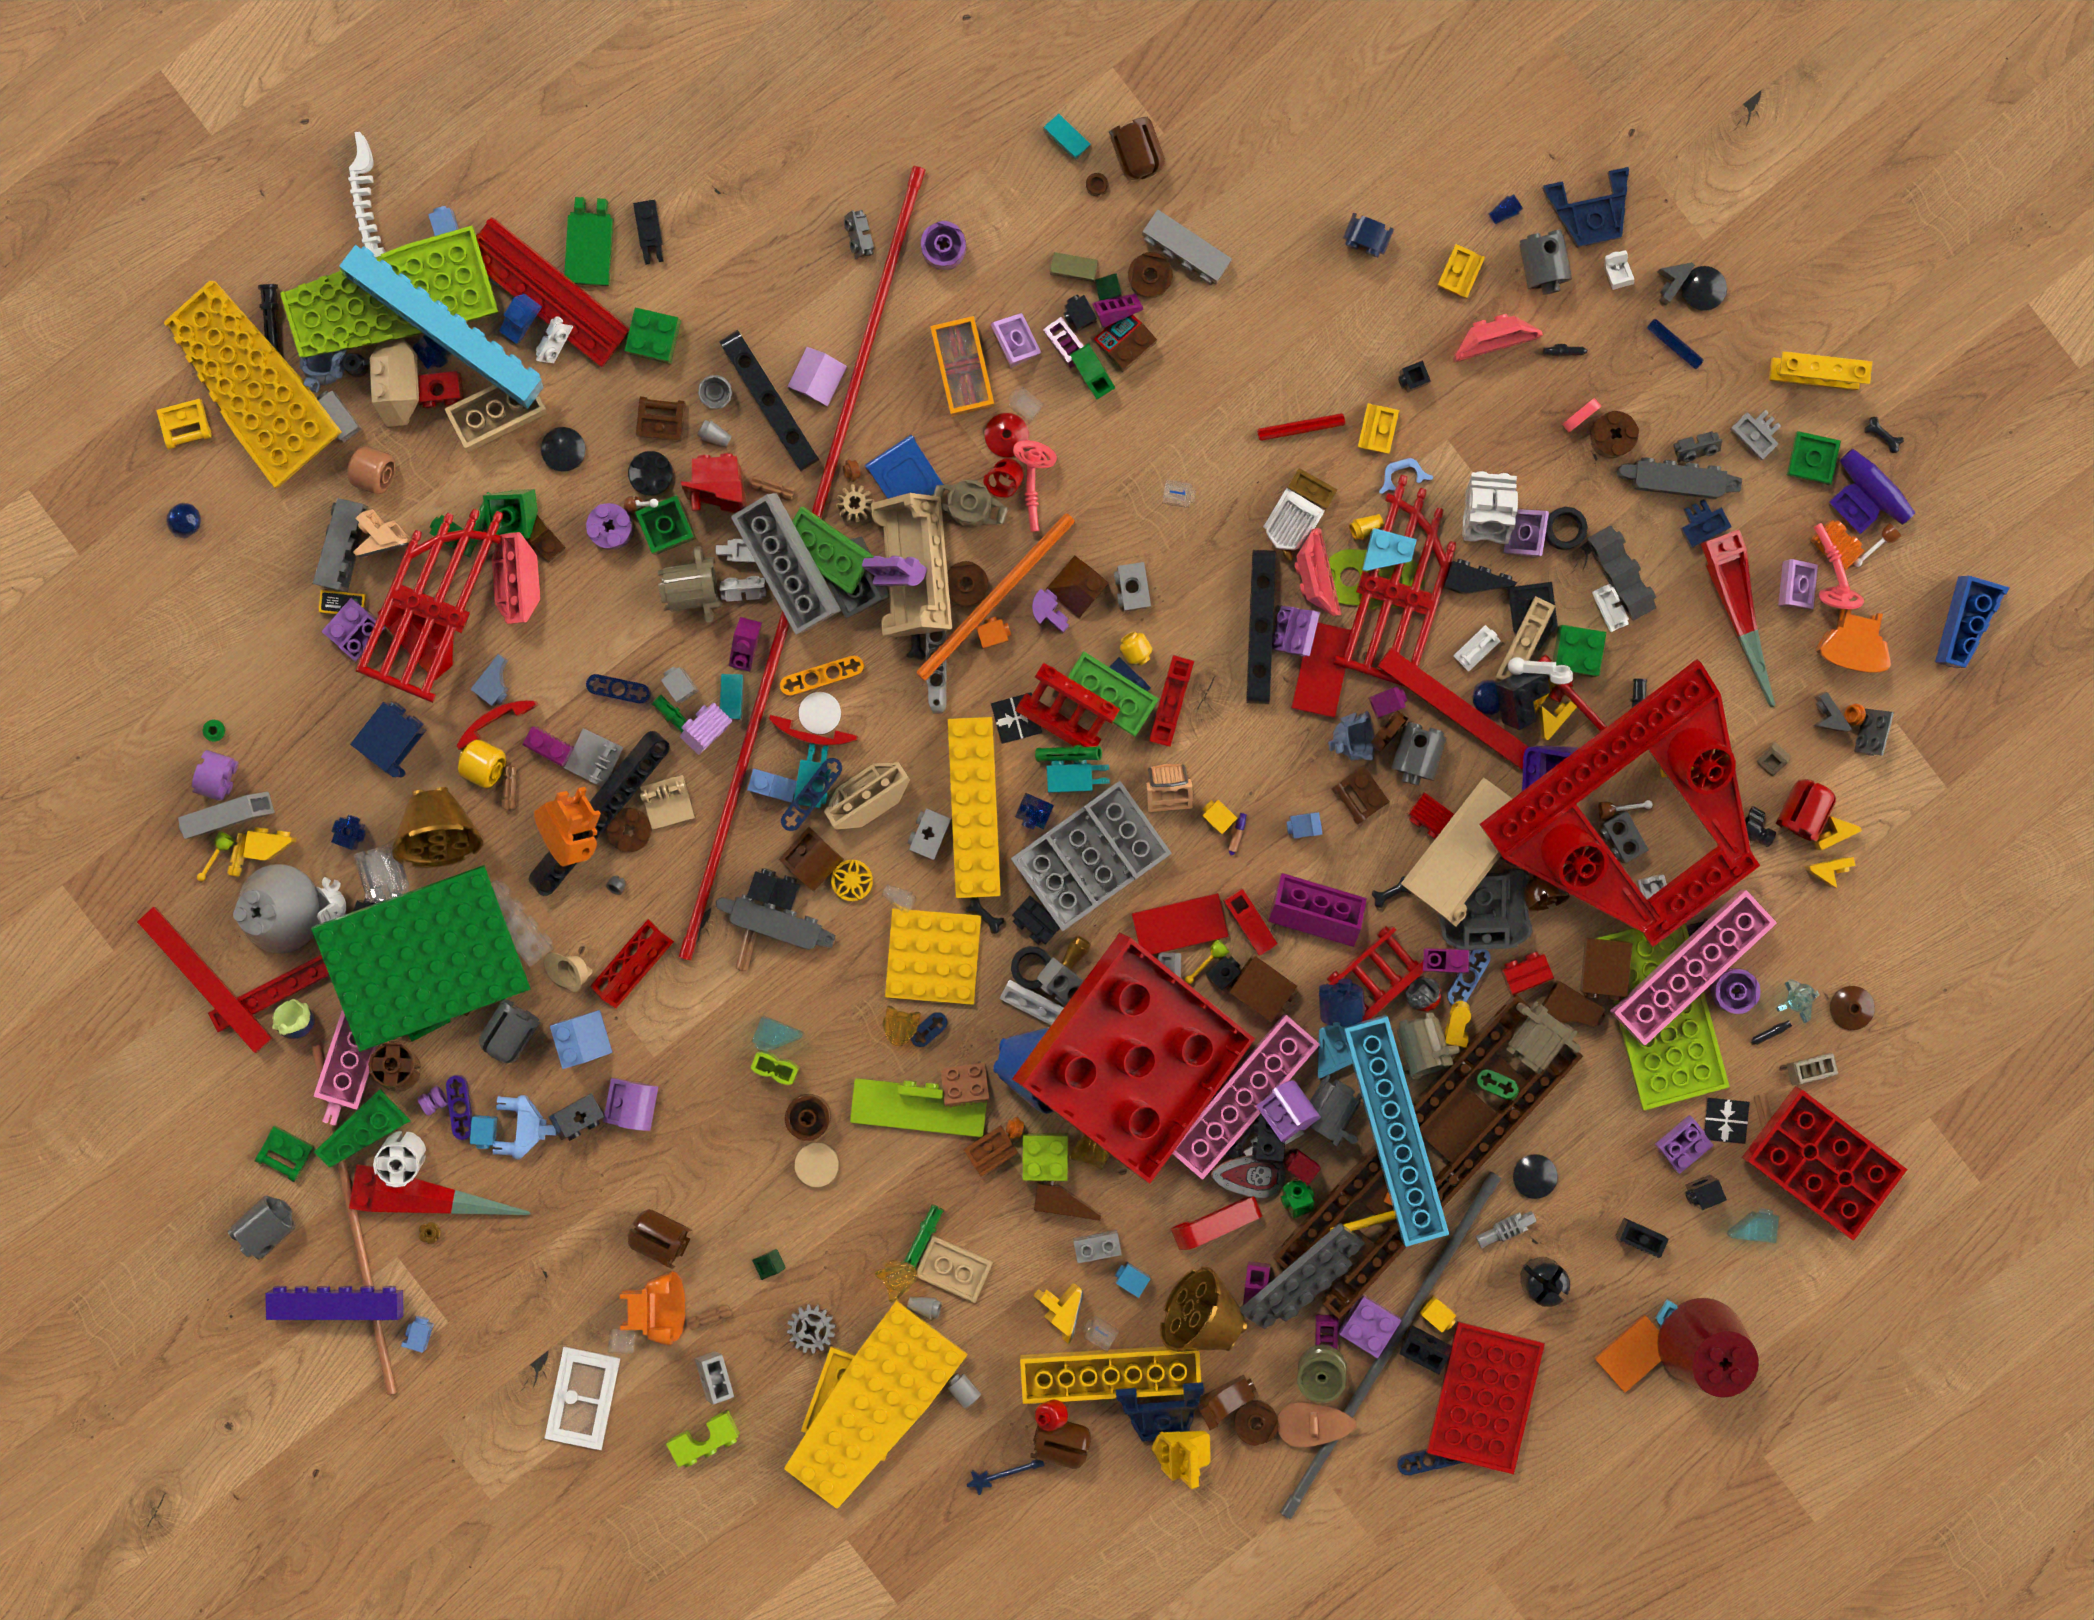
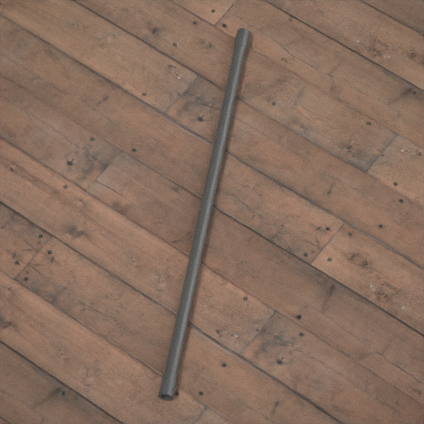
M1490 1171L1476 1198L1401 1317L1402 1321L1380 1356L1373 1362L1343 1412L1352 1418L1486 1201L1502 1178ZM1338 1440L1321 1446L1294 1492L1280 1511L1282 1515L1289 1519L1293 1517L1304 1495Z

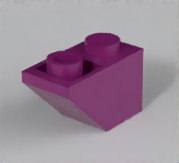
M740 617L733 636L729 660L730 667L751 671L762 622Z
M1398 686L1368 697L1376 718L1405 708L1404 703L1407 702L1403 689L1399 690Z
M1424 948L1423 971L1469 974V950Z
M1248 1261L1243 1306L1268 1285L1271 1264Z

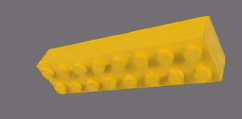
M993 717L948 719L956 898L1001 896Z
M1166 1346L1020 1355L1023 1404L1044 1403L1052 1399L1061 1402L1116 1399L1117 1389L1136 1388L1137 1397L1183 1395V1384L1201 1382L1200 1352H1176Z

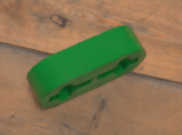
M1483 1070L1477 1077V1082L1483 1090L1505 1100H1513L1519 1093V1087L1514 1080L1492 1070ZM1491 1075V1079L1497 1083L1496 1085L1488 1083L1487 1086H1484L1483 1078H1488ZM1509 1084H1512L1513 1093L1508 1092L1505 1095V1091L1500 1088V1085L1508 1087Z

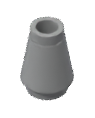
M704 420L697 436L701 437V440L725 448L732 437L712 420L710 422Z
M910 1296L907 1308L930 1320L932 1318L938 1319L942 1302L937 1301V1298Z

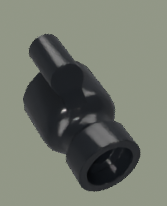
M350 353L343 358V367L351 376L362 377L368 372L370 358L365 359L359 354Z
M1752 806L1748 816L1745 818L1748 838L1750 841L1759 840L1760 844L1769 847L1775 839L1776 831L1764 828L1765 812Z

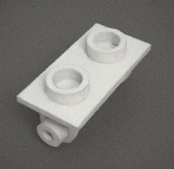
M557 316L551 319L550 325L546 330L549 336H543L541 342L536 347V355L538 356L536 360L554 363L573 326L562 324L563 319Z
M750 576L743 580L727 578L720 583L721 599L726 600V602L742 600L741 592L746 593V600L762 599V597L766 596V588H762L765 586V578H760L759 576Z
M1608 584L1592 592L1610 632L1629 624V617L1623 605L1615 606V603L1620 601L1615 587Z
M1485 625L1453 656L1469 672L1501 640L1492 629L1490 630Z

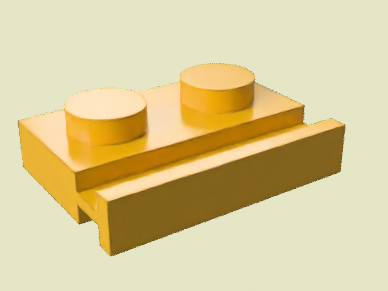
M1455 244L1437 286L1467 299L1485 257Z
M1368 403L1357 448L1389 455L1399 410Z

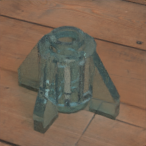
M1790 979L1785 982L1789 992L1787 1001L1777 1006L1776 1009L1779 1012L1790 1007L1792 1010L1800 1012L1799 1014L1803 1022L1807 1023L1811 1020L1812 1003L1819 996V993L1807 984H1801Z

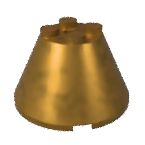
M438 787L435 790L429 791L415 790L408 801L395 837L392 855L401 864L404 863L403 861L411 862L412 867L431 868L447 866L464 861L465 856L471 852L474 855L478 853L483 846V839L480 832L455 797L448 791L447 787Z
M1201 1266V1269L1197 1271L1192 1269L1186 1273L1171 1291L1163 1309L1166 1311L1164 1323L1160 1322V1336L1163 1344L1176 1352L1230 1351L1240 1334L1245 1332L1247 1322L1244 1321L1239 1305L1218 1274L1209 1267Z

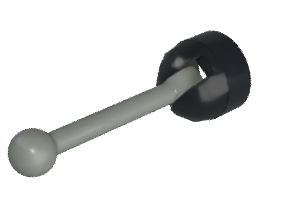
M1255 1122L1241 1141L1234 1143L1226 1152L1229 1157L1235 1159L1243 1156L1244 1150L1242 1145L1254 1131Z

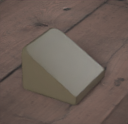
M1774 742L1757 762L1774 776L1789 762L1790 755Z

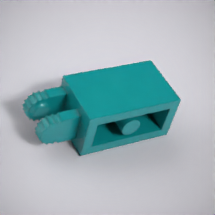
M810 743L807 760H800L794 800L823 762L827 760L829 746H823L821 763L813 762L816 747L815 744ZM829 769L826 772V774H824L823 771L819 773V775L825 777L828 780V782L830 781V778L828 776L831 774V769ZM817 779L813 782L812 787L814 791L822 792L825 783L823 780ZM828 791L816 805L817 808H821L822 804H826ZM802 797L799 800V805L811 806V800L808 797Z
M1073 760L1072 765H1064V761H1051V765L1047 766L1048 793L1092 791V784H1110V779L1107 778L1092 779V770L1106 771L1109 770V765L1087 764V760H1083L1081 763H1076Z

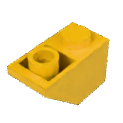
M255 827L254 831H247L243 857L265 861L271 860L295 843L297 837H291L290 832L277 830L276 834L268 833L267 828Z

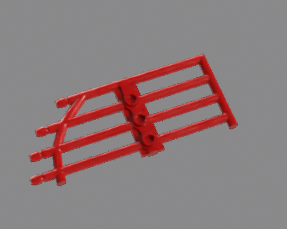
M1405 475L1400 476L1394 495L1386 494L1385 501L1391 503L1383 531H1392L1398 509L1400 508L1410 515L1404 536L1413 538L1417 523L1426 532L1427 538L1412 586L1399 583L1405 563L1394 566L1390 580L1378 576L1380 568L1372 569L1369 573L1362 571L1356 593L1362 594L1347 645L1343 657L1336 655L1333 662L1336 665L1401 686L1404 685L1383 670L1372 667L1391 605L1404 608L1392 649L1400 653L1412 612L1425 615L1411 662L1418 667L1452 562L1453 552L1456 549V542L1450 541L1444 554L1437 535L1444 509L1437 508L1435 510L1431 525L1422 515L1421 510L1424 503L1423 500L1426 497V489H1419L1414 506L1402 500L1408 478ZM1433 548L1440 565V570L1433 592L1429 593L1420 590V586ZM1370 598L1383 601L1364 664L1351 660Z
M476 509L471 511L463 530L448 532L454 515L447 512L437 535L418 545L422 532L414 531L411 537L412 540L407 546L357 665L356 672L429 702H434L436 694L431 693L430 690L455 631L462 633L466 626L470 612L464 609L492 543L500 544L502 536L497 535L496 532L503 518V513L497 511L494 514L493 521L490 523L487 532L473 530L480 512ZM469 538L483 540L456 607L443 602ZM459 540L435 598L423 594L422 592L443 542ZM431 549L415 588L411 589L401 585L411 560ZM393 605L405 610L382 667L380 671L367 667ZM415 614L426 620L401 680L389 676L388 673L412 616ZM435 622L447 628L423 686L419 688L409 684Z

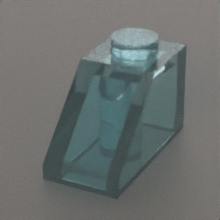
M763 1015L752 1042L756 1043V1048L767 1052L768 1049L774 1050L802 1038L805 1032Z
M1759 1208V1212L1752 1211L1727 1231V1235L1736 1239L1776 1243L1779 1216L1773 1214V1210Z

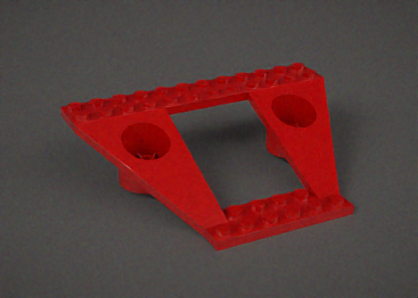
M1698 659L1479 824L1498 853L1505 860L1638 929L1652 947L1760 867L1750 849L1735 770L1736 760L1731 749L1721 693ZM1647 750L1718 845L1648 899L1645 898L1577 806L1578 802Z

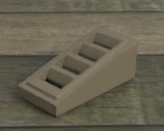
M1833 1053L1787 1063L1792 1085H1801L1838 1075ZM1823 1060H1826L1828 1072H1825ZM1814 1062H1817L1819 1074H1817ZM1807 1064H1808V1068H1809V1072H1810V1076H1809V1077H1808V1073H1807V1069H1806V1065H1807Z

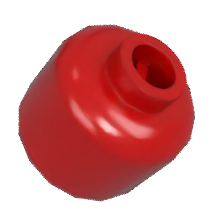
M1052 1399L1040 1404L1036 1408L1035 1419L1042 1430L1051 1432L1063 1427L1067 1423L1068 1411L1063 1402Z

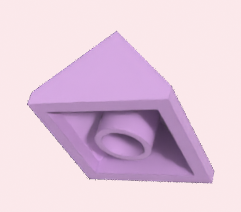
M1022 313L990 324L991 330L1010 368L1041 353Z
M807 347L787 387L828 407L847 366L826 353Z
M1517 509L1515 527L1511 533L1509 543L1505 544L1504 553L1532 558L1541 557L1549 512Z
M1794 559L1783 561L1778 606L1813 609L1818 565Z

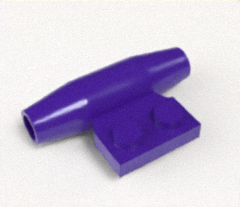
M1851 449L1840 459L1841 464L1854 481V484L1845 486L1829 501V504L1859 534L1877 519L1880 509L1901 525L1906 523L1915 514V511L1899 488L1870 460L1854 449Z

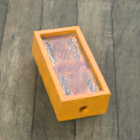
M974 316L930 326L951 417L995 407Z

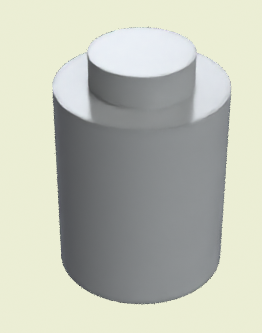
M957 1373L948 1381L950 1385L947 1389L964 1409L981 1396L979 1390L965 1374L959 1375Z

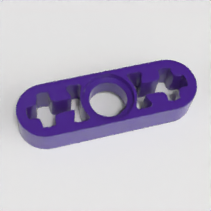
M454 1075L446 1082L452 1133L457 1139L465 1140L470 1137L472 1121L468 1083L462 1075ZM455 1079H457L458 1083H462V1087L459 1088V1095L464 1093V1097L452 1098V1095H457L456 1088L451 1087ZM462 1101L465 1103L466 1110L464 1113L459 1114L454 1110L455 1102ZM467 1115L468 1119H464L463 1124L469 1130L465 1132V1135H462V1132L457 1130V1128L461 1127V1120L456 1121L455 1117L461 1118Z

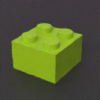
M1023 1133V1181H1067L1068 1133Z

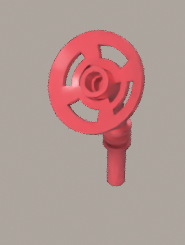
M1023 440L1014 445L1013 453L1020 461L1027 465L1026 493L1024 494L1027 497L1025 499L1027 503L1025 506L1028 507L1030 532H1038L1037 506L1039 503L1036 502L1038 500V497H1036L1038 493L1035 492V468L1052 467L1056 463L1057 456L1052 449L1042 443ZM1024 448H1031V450L1026 451V452H1025L1023 449H1024Z
M1820 523L1814 529L1825 548L1824 552L1828 553L1827 558H1830L1829 562L1833 563L1839 585L1820 590L1818 597L1822 602L1840 609L1860 608L1863 606L1864 598L1857 592L1850 590L1841 561L1842 555L1838 554L1837 546L1833 545L1823 524ZM1853 597L1857 598L1856 601H1849Z

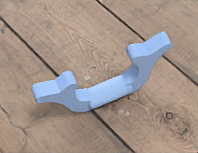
M1412 458L1393 462L1385 468L1384 484L1379 493L1383 494L1387 490L1394 491L1396 489L1391 481V474L1394 471L1408 467L1414 468L1417 474V483H1421L1423 480H1432L1433 476L1425 473L1418 462Z

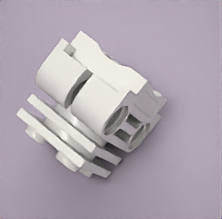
M1484 471L1472 472L1465 492L1466 506L1462 530L1464 541L1490 540L1499 544L1509 543L1511 533L1515 527L1518 508V492L1516 491L1517 484H1515L1517 476H1510L1507 473L1497 475L1488 474Z

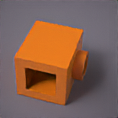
M997 617L984 620V625L976 627L983 649L1008 642V636H1011L1008 623L1003 624L1002 619L997 620Z

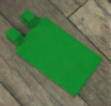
M575 197L574 212H570L567 221L564 275L575 284L609 286L614 219L608 214V200L597 198L596 214L585 213L586 199L584 197Z

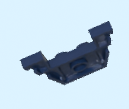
M1629 167L1608 171L1611 195L1568 204L1563 181L1543 185L1542 189L1577 248L1622 237Z
M1203 1382L1183 1384L1184 1401L1137 1404L1136 1388L1117 1389L1116 1399L1118 1402H1121L1125 1414H1128L1131 1419V1424L1141 1441H1155L1160 1432H1187L1190 1430L1195 1409L1198 1408L1200 1396L1204 1392Z

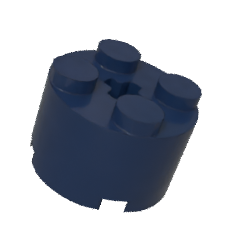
M1353 213L1343 236V239L1346 240L1345 245L1357 250L1359 246L1366 248L1367 254L1379 258L1380 254L1384 255L1394 229L1390 227L1389 231L1385 230V224L1363 215L1360 219H1357V214Z
M1340 979L1335 985H1320L1319 1007L1321 1021L1333 1026V1022L1340 1023V1026H1351L1363 1020L1362 1016L1365 1017L1363 988L1353 984L1351 979Z

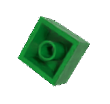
M635 307L625 352L628 355L671 364L681 320L679 317Z
M677 495L658 502V506L655 508L648 506L635 512L653 555L660 554L696 539L680 497Z
M1567 625L1558 626L1553 662H1556V666L1565 665L1570 667L1573 674L1591 677L1600 676L1607 632Z

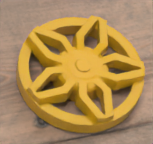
M859 860L843 861L832 873V888L840 898L846 901L861 900L868 895L873 886L872 872L865 863ZM850 863L848 873L840 869L843 865ZM854 863H855V865H856V871H855V872H854V871H851V868H852V866H853ZM859 865L864 867L867 873L858 874L860 871ZM836 873H844L845 876L844 878H841ZM861 876H867L869 879L861 881ZM835 877L839 881H843V883L839 885L838 889L835 885ZM869 882L867 890L863 893V887L860 884ZM845 885L847 890L840 893L842 886ZM856 888L860 889L861 896L855 892ZM851 889L852 894L855 896V898L846 897L844 895L849 893Z

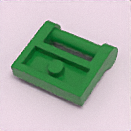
M273 1126L264 1145L256 1156L255 1162L263 1163L288 1176L289 1180L295 1182L314 1146L277 1126ZM269 1150L296 1163L294 1169L267 1156Z

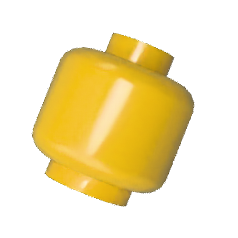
M1133 631L1121 639L1120 651L1129 664L1138 663L1140 666L1150 660L1149 655L1152 652V646L1143 633Z

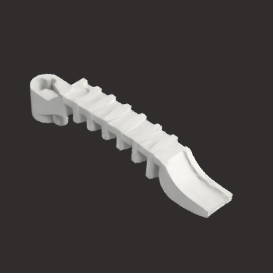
M354 132L357 155L354 162L349 166L350 177L348 179L352 187L350 192L354 198L353 207L356 209L357 214H355V217L360 225L358 228L363 237L362 243L374 253V257H378L386 251L383 247L378 248L377 244L381 243L380 236H370V233L378 232L377 225H367V220H374L373 212H364V208H372L370 200L362 201L361 197L371 195V189L360 188L359 184L373 183V176H358V174L368 173L372 169L373 156L364 135L361 132Z

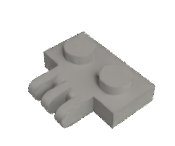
M1764 410L1756 419L1747 412L1730 428L1760 460H1763L1778 445L1771 435L1781 427L1779 423H1776L1772 428L1769 426L1775 420L1773 416L1766 422L1763 420L1769 413L1767 410Z

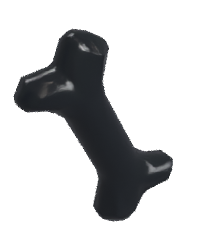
M1871 417L1869 425L1864 428L1865 433H1875L1889 445L1891 453H1897L1899 445L1904 442L1903 437H1893L1879 424L1878 417Z
M920 634L911 635L912 647L906 656L923 660L926 655L921 649Z
M1406 876L1401 877L1397 885L1384 892L1373 890L1372 896L1375 898V906L1382 908L1387 899L1401 892L1411 894L1401 884Z
M978 897L971 898V904L966 907V913L973 912L980 915L988 923L991 933H998L999 926L1004 923V918L993 917L980 905Z

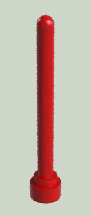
M1545 654L1537 662H1551L1552 660ZM1567 683L1556 684L1600 732L1608 727Z

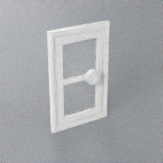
M563 1347L545 1439L602 1450L620 1358Z

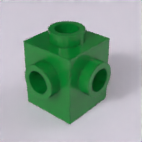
M1293 1180L1283 1187V1196H1280L1281 1202L1285 1209H1289L1293 1219L1314 1211V1193L1310 1185L1306 1186L1305 1182L1301 1180Z

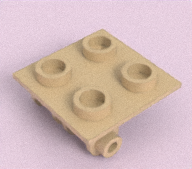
M683 775L640 787L642 792L640 796L642 802L645 803L652 830L695 818Z

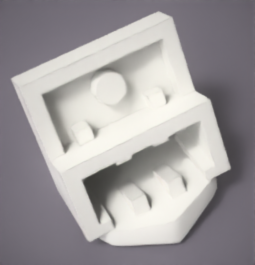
M1286 488L1263 527L1277 549H1301L1325 510Z

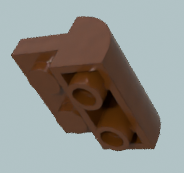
M808 827L779 860L814 892L844 858L813 829Z

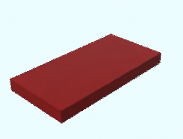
M1317 623L1310 656H1302L1291 708L1335 718L1346 667L1336 665L1333 662L1336 655L1343 657L1351 632L1350 629Z
M1218 893L1131 913L1138 943L1151 955L1229 937Z

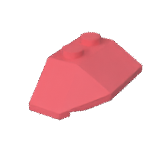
M1507 314L1494 317L1495 321L1486 323V320L1473 323V327L1468 330L1453 357V361L1458 362L1539 339L1543 334L1536 327L1516 316L1508 317Z
M1321 528L1312 529L1296 556L1295 569L1298 575L1301 574L1303 582L1300 584L1303 597L1306 596L1309 602L1332 616H1340L1342 613Z
M520 532L500 535L502 540L496 546L492 557L495 605L505 618L507 624L527 622L540 601L537 554Z

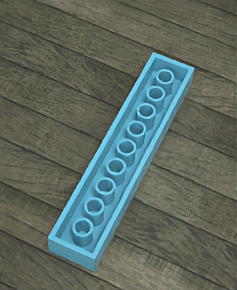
M355 245L339 265L345 277L528 409L544 388L538 372L531 367L528 370L524 368L521 364L522 361L513 354H510V356L506 355L503 351L504 348L493 340L491 343L488 342L483 332L476 327L473 329L469 328L466 324L467 321L460 315H451L446 305L439 300L436 302L432 301L429 297L430 294L423 288H414L411 280L402 273L396 275L391 265L384 260L377 261L374 253L365 246L359 248Z
M1383 1015L1355 1025L1342 1027L1403 1244L1407 1247L1449 1235L1388 1016Z

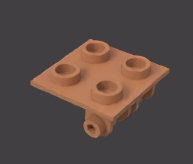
M985 1063L941 1069L945 1106L952 1108V1106H959L961 1103H963V1106H966L965 1103L970 1102V1105H972V1102L986 1103L985 1101L990 1100Z

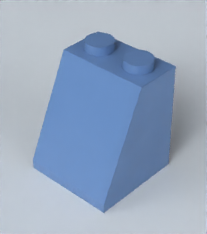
M600 1010L560 1021L550 1026L562 1069L613 1053Z

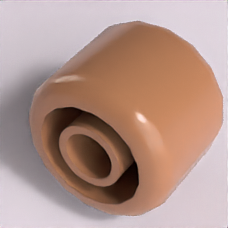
M362 446L355 451L348 463V480L354 487L374 494H382L393 481L396 468L395 459L389 453Z

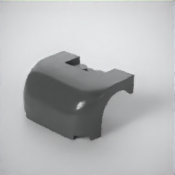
M1504 869V873H1487L1464 904L1467 907L1466 916L1457 927L1438 914L1443 939L1456 949L1477 950L1518 947L1517 945L1524 942L1528 937H1531L1532 925L1524 900V888L1529 881L1528 871Z

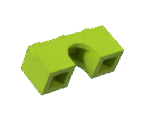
M729 1410L708 1419L706 1423L710 1431V1438L708 1440L697 1441L691 1436L689 1430H686L667 1441L666 1445L678 1468L683 1465L687 1468L697 1462L696 1458L702 1455L705 1458L717 1452L716 1448L722 1445L726 1448L737 1442L736 1438H738L740 1432Z

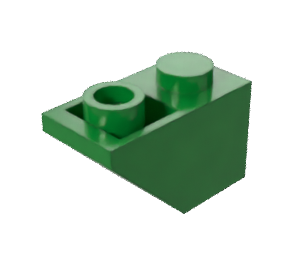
M1089 343L1070 354L1096 400L1115 389L1109 374Z

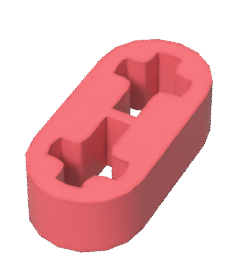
M1593 398L1562 424L1568 433L1597 411L1601 405Z

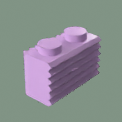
M712 703L708 708L704 705L695 714L697 718L694 721L690 718L681 727L684 731L680 738L698 755L714 742L732 722V719L725 712H722V709H719L715 703Z

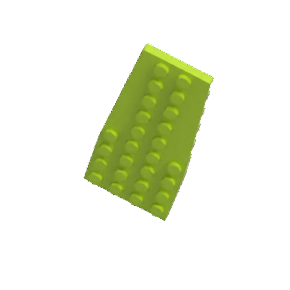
M473 226L409 243L375 257L377 261L384 260L391 265L396 275L402 273L409 278L414 288H423L430 294L429 297L432 301L436 302L439 300L448 307L447 310L453 316L458 314L469 322L499 313ZM341 269L339 272L328 276L324 275L315 281L307 284L303 283L294 289L280 293L296 348L301 358L424 334L345 277Z

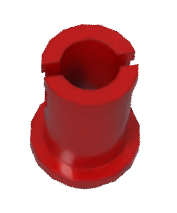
M1572 680L1571 682H1569V683H1567V684H1568L1570 687H1573L1572 683L1574 682V680ZM1555 685L1548 696L1560 703L1565 694Z

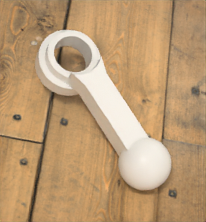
M1515 657L1508 663V669L1514 675L1522 673L1548 674L1550 681L1556 684H1566L1573 680V672L1570 670V667L1565 665L1556 666V662L1524 661L1522 658Z

